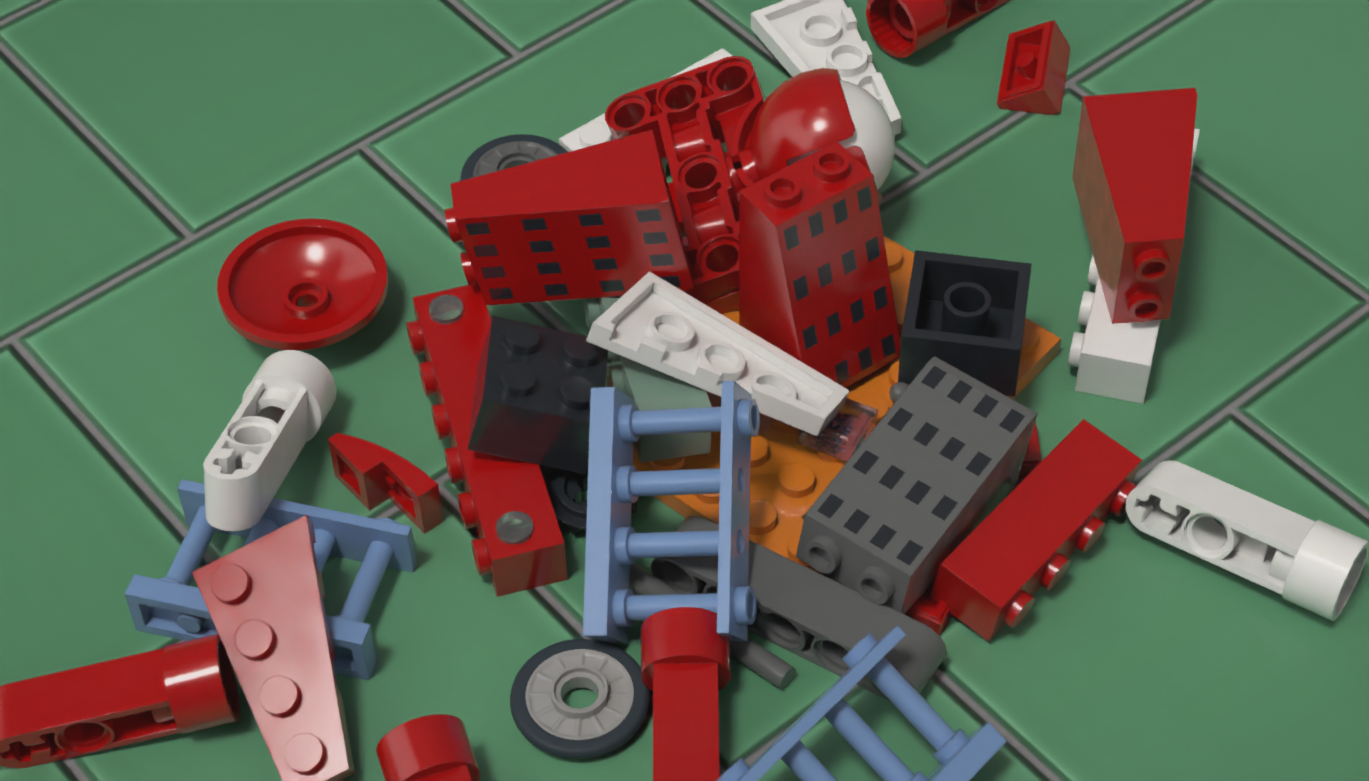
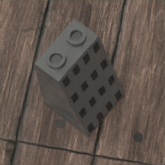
M934 356L805 513L796 557L840 584L859 592L869 602L876 605L884 604L904 614L935 582L940 564L1015 489L1038 413Z

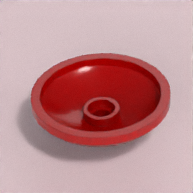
M313 218L277 223L249 236L229 254L222 265L217 280L219 304L230 326L240 335L254 343L281 350L321 348L353 335L367 325L378 313L388 291V271L384 255L369 236L341 222Z

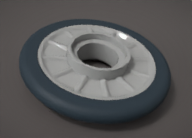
M592 639L565 640L537 652L517 673L510 694L512 717L521 734L540 750L558 757L571 759L601 756L624 745L642 726L650 703V690L641 681V667L622 649L612 644ZM578 687L588 688L598 696L593 704L581 709L566 705L562 699L567 692Z

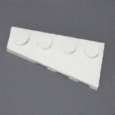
M650 271L592 323L586 339L589 343L720 397L722 395V381H735L752 394V399H755L758 404L759 413L815 436H818L842 409L850 390Z

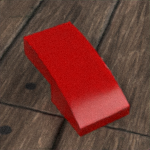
M336 433L328 438L335 477L369 511L390 499L424 534L444 522L438 484L421 469L398 454L375 443L341 433Z

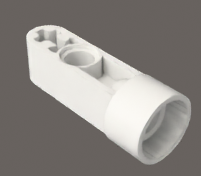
M297 350L276 352L265 359L247 386L241 405L203 463L206 520L211 526L224 531H240L256 525L264 515L305 443L311 440L318 432L334 405L337 390L335 380L329 369L314 356Z
M1163 461L1157 464L1129 493L1126 499L1127 515L1132 524L1140 531L1279 593L1283 599L1331 621H1335L1347 604L1359 580L1369 553V541L1321 520L1315 522L1177 461ZM1214 518L1220 521L1223 526L1219 525Z

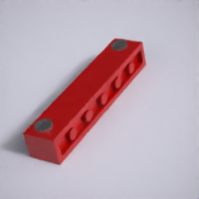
M479 284L465 285L412 297L416 320L406 322L408 338L413 355L424 354L426 362L418 364L425 396L436 395L438 400L437 405L431 406L437 437L439 440L446 438L450 440L452 448L444 449L450 481L452 484L462 482L465 490L464 493L457 494L465 529L476 527L479 538L471 540V547L479 576L490 574L496 597L568 580L565 543L539 464L467 450L477 367L491 323V317Z

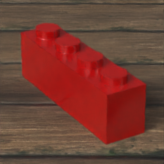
M1083 419L940 564L930 598L937 604L940 600L946 603L952 615L988 642L1005 624L1012 629L1015 628L1030 611L1035 601V598L1032 596L1041 586L1051 590L1063 577L1071 561L1068 558L1076 549L1085 553L1093 546L1105 527L1104 519L1111 512L1119 517L1126 511V499L1129 493L1137 486L1133 481L1142 459Z

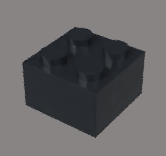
M915 250L901 334L898 382L911 384L924 366L935 356L1005 396L1015 397L1032 264Z
M492 316L477 367L467 450L586 474L589 459L591 388L606 387L608 350L587 342L588 336Z

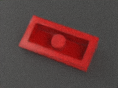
M1055 20L1008 35L997 97V105L1000 109L1046 115L1060 114L1070 46Z

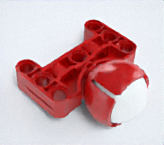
M731 56L626 93L616 98L605 112V121L614 139L653 130L660 158L667 156L689 244L685 246L694 289L684 292L720 314L739 308L740 191L837 141L874 175L879 204L882 201L880 187L888 177L895 154L893 127L883 106L872 94L862 87L842 80L837 69L819 68L802 72L784 81L766 98L750 60L740 56ZM721 143H726L728 152L724 151Z

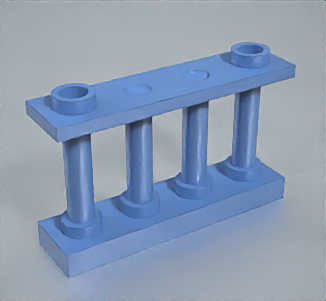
M722 381L721 407L639 411L638 407L634 405L635 400L616 387L591 388L583 636L609 644H628V627H632L636 620H646L652 614L670 608L695 607L717 613V634L728 637L735 642H747L748 625H752L756 618V595L753 587L748 586L751 437L757 436L760 425L759 408L756 400L752 399V394L735 381ZM721 432L720 468L637 471L633 465V442H637L640 435ZM719 493V530L636 533L635 529L631 527L632 503H635L639 496ZM718 556L717 593L634 595L633 591L629 589L630 565L634 564L637 558Z
M182 479L177 490L187 526H190L166 577L155 579L134 574L125 592V597L135 629L184 641L218 634L199 588L189 586L193 578L192 572L197 570L214 532L247 538L245 546L307 515L313 522L316 539L314 549L317 567L320 572H322L329 555L362 562L340 615H326L328 631L332 634L335 659H333L335 673L369 681L377 663V656L371 624L364 623L387 567L414 573L417 557L412 526L400 524L389 518L374 519L273 498L261 520L256 525L240 531H224L211 526L206 520L204 484Z
M897 625L879 641L869 632L842 658L850 668L750 766L740 758L716 781H758L780 759L801 781H838L800 741L823 716L884 781H969L1007 741L989 722L970 735H967L961 728L955 732L884 657L906 635ZM865 675L936 749L932 756L940 764L927 777L920 770L914 774L843 699Z

